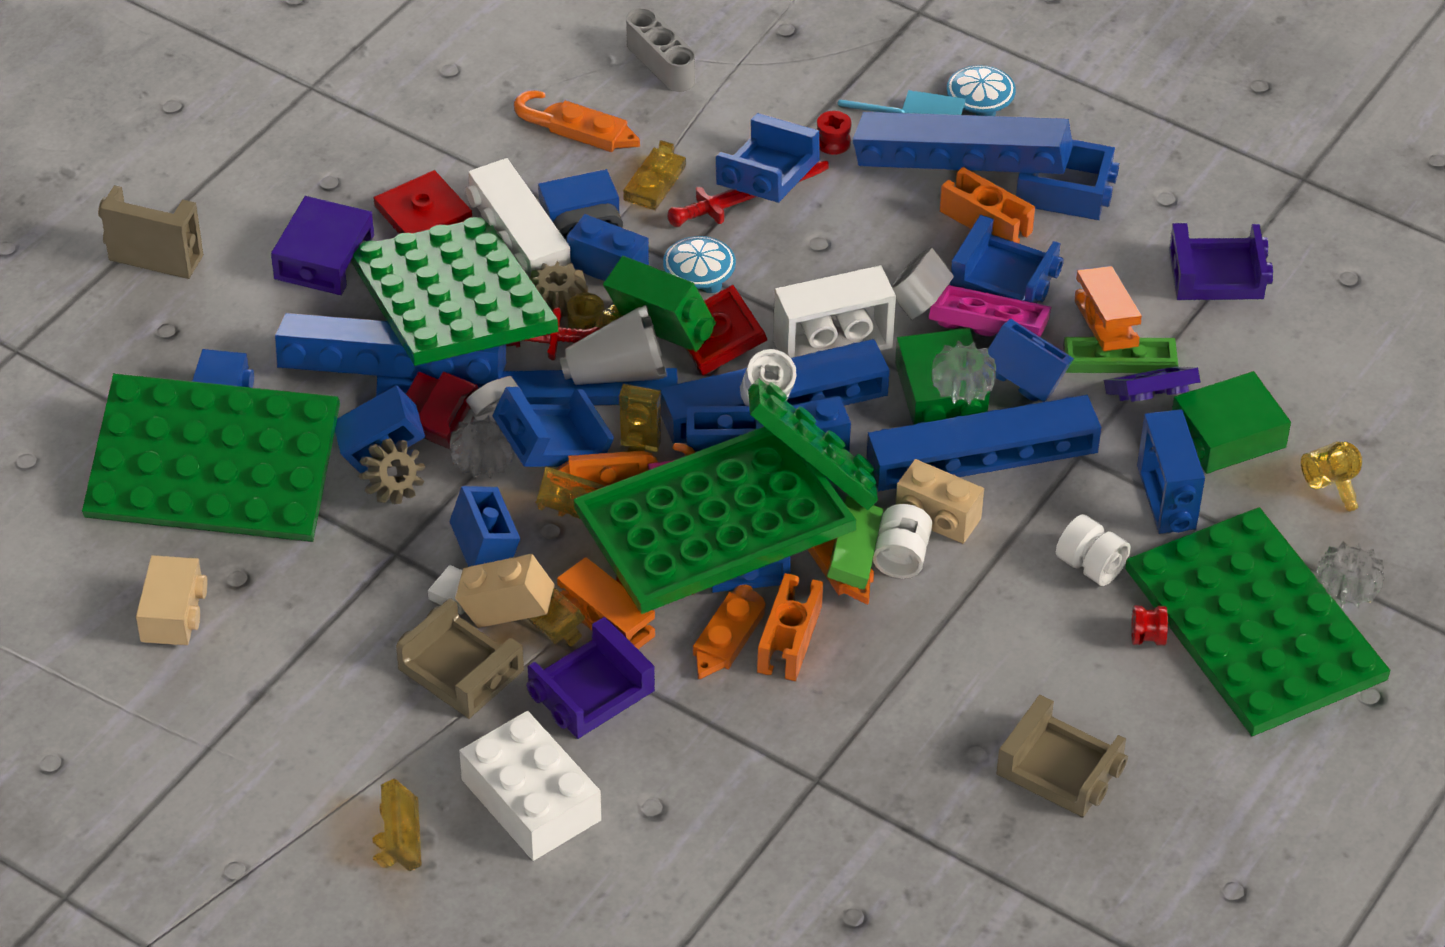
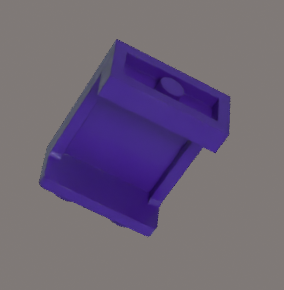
M304 196L271 252L274 279L342 296L347 287L345 270L351 262L353 254L363 240L371 241L374 237L372 211Z
M1187 223L1172 224L1169 254L1177 300L1264 299L1267 284H1272L1273 265L1271 262H1266L1268 257V238L1262 237L1260 224L1251 225L1248 238L1191 239L1189 238Z
M606 617L592 624L591 641L545 669H542L535 661L527 665L528 682L526 687L532 699L539 704L542 702L551 711L552 717L558 726L562 729L567 728L577 739L655 691V666Z

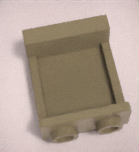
M116 185L113 186L108 196L103 197L100 201L98 215L102 218L104 229L103 243L107 246L110 261L190 279L204 255L196 202L182 199L178 208L172 214L125 203L122 187Z
M449 598L440 607L433 608L426 619L413 630L405 632L396 645L398 669L468 719L524 671L523 645L511 637L500 645L462 619L458 614V603L452 598Z
M1039 694L1000 747L996 774L1084 817L1092 805H1100L1108 790L1107 783L1112 776L1118 778L1123 772L1128 760V756L1124 754L1126 738L1118 735L1113 743L1109 745L1052 717L1054 701Z

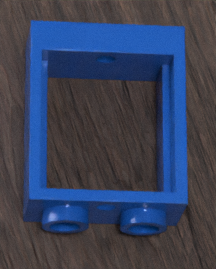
M1072 139L1073 148L1066 168L1099 174L1095 187L1039 177V173L1019 172L1016 196L1034 205L1035 209L1099 220L1103 206H1110L1113 186H1109V183L1116 184L1120 163L1113 162L1115 147Z
M1183 410L1145 413L1137 467L1158 533H1179L1196 530L1205 476Z

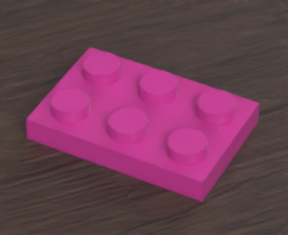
M948 285L937 301L930 307L929 319L938 321V324L945 328L955 329L960 326L972 328L975 333L983 336L998 334L1002 325L1009 319H1012L1041 337L1049 322L1052 307Z

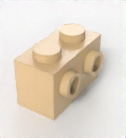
M915 459L897 483L896 505L908 504L923 509L932 520V531L964 544L981 520L984 488Z
M528 554L463 568L455 599L477 628L547 615L554 583L534 555Z
M151 555L136 614L141 642L174 645L189 644L192 630H197L200 623L199 599H205L207 593V576L201 575L199 558Z

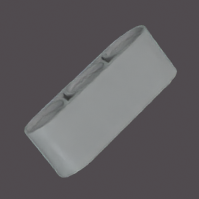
M636 8L628 12L626 16L628 49L670 90L684 92L691 89L695 84L694 51L652 10Z
M930 247L904 268L891 287L896 295V302L912 320L937 301L954 275L935 250Z

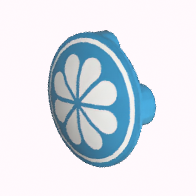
M975 65L962 68L952 74L947 82V96L966 99L963 109L974 112L977 116H996V111L1007 107L1013 101L1016 93V87L1011 77L1005 72L990 66Z
M706 236L687 237L675 242L667 249L663 258L665 272L693 282L697 289H702L706 293L720 291L722 283L733 274L736 265L735 255L729 246L720 240Z

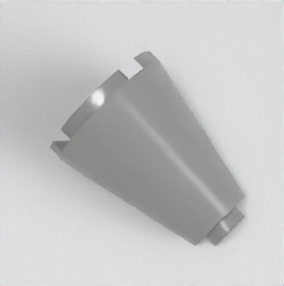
M647 306L636 308L565 348L566 356L559 358L565 379L573 378L575 385L659 380L667 377L666 368L663 366L660 357L662 353L651 317L648 316Z

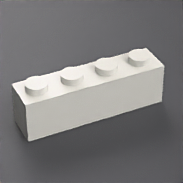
M508 158L468 171L469 187H466V196L470 205L473 208L477 207L481 217L490 226H494L497 234L503 239L528 277L531 276L532 270H540L542 263L549 266H554L557 260L561 266L571 263L570 246Z

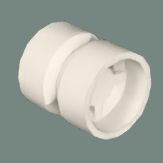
M767 349L756 353L750 360L740 385V395L744 404L749 406L748 389L758 378L766 385L770 382L777 385L786 394L788 399L797 376L796 367L792 359L784 352L775 349Z
M897 504L887 508L883 513L873 556L876 568L890 577L904 579L914 577L922 570L926 546L928 545L932 530V520L923 509L914 505Z
M1082 514L1071 521L1062 533L1056 546V555L1073 568L1078 569L1083 566V574L1100 586H1105L1113 581L1123 569L1129 557L1131 546L1113 532L1108 531L1104 533V527Z

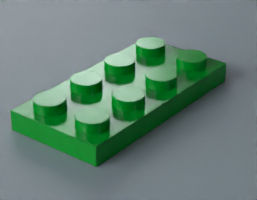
M758 378L749 387V411L753 418L867 511L876 503L878 495L873 472L874 467L866 458L860 454L854 457L844 448L845 443L838 435L830 430L825 433L816 426V419L801 406L796 409L786 401V394L774 383L770 382L766 385Z

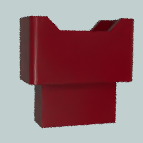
M421 372L417 373L406 395L417 406L425 434L424 439L452 451L456 449L458 443L455 434L471 409L466 399L479 389L476 384L443 372L439 379Z

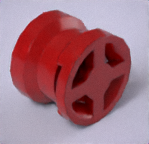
M834 110L824 112L818 117L817 130H819L820 151L830 155H838L850 148L851 138L849 133L852 129V121L847 114Z
M1133 605L1131 618L1132 644L1141 645L1144 641H1153L1157 646H1165L1168 633L1167 607L1157 606L1154 610H1147L1143 606Z

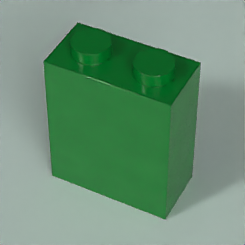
M623 255L603 283L604 288L621 316L638 307L647 306L648 316L651 317L656 336L686 349L697 352L704 341L709 339L716 325L714 318L693 282Z
M970 328L897 337L895 365L913 425L988 412L990 391Z
M1254 371L1174 396L1172 410H1183L1201 467L1206 474L1287 447L1291 421Z

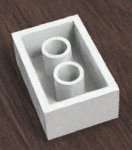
M882 266L775 288L773 341L777 350L793 358L875 339L880 350L893 348L896 295Z
M528 710L459 750L462 781L532 861H535L601 821V790Z

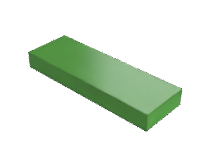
M1064 337L1063 351L1074 358L1066 373H1142L1174 366L1178 367L1175 338H1140L1139 347L1103 351L1095 337Z
M846 496L844 503L856 519V530L835 538L827 577L864 590L869 580L883 508L873 505L867 511L853 498Z

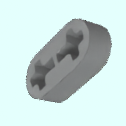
M512 376L500 378L476 390L466 399V402L477 417L495 410L506 387L519 386Z

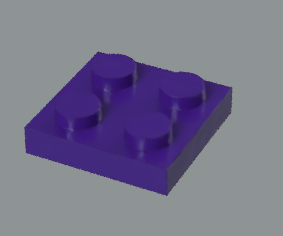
M1175 366L1104 380L1106 394L1119 395V401L1131 400V402L1152 399L1153 391H1155V394L1166 393L1167 395L1189 392L1188 385L1201 383L1198 367Z

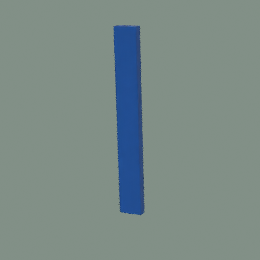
M666 368L667 377L659 380L575 385L573 378L566 380L563 370L503 371L501 377L512 376L529 404L547 405L567 404L575 389H583L593 405L660 404V388L678 384L677 368ZM377 376L376 396L396 385L406 394L414 379ZM476 384V385L478 386V388H481V387L484 386L485 384Z

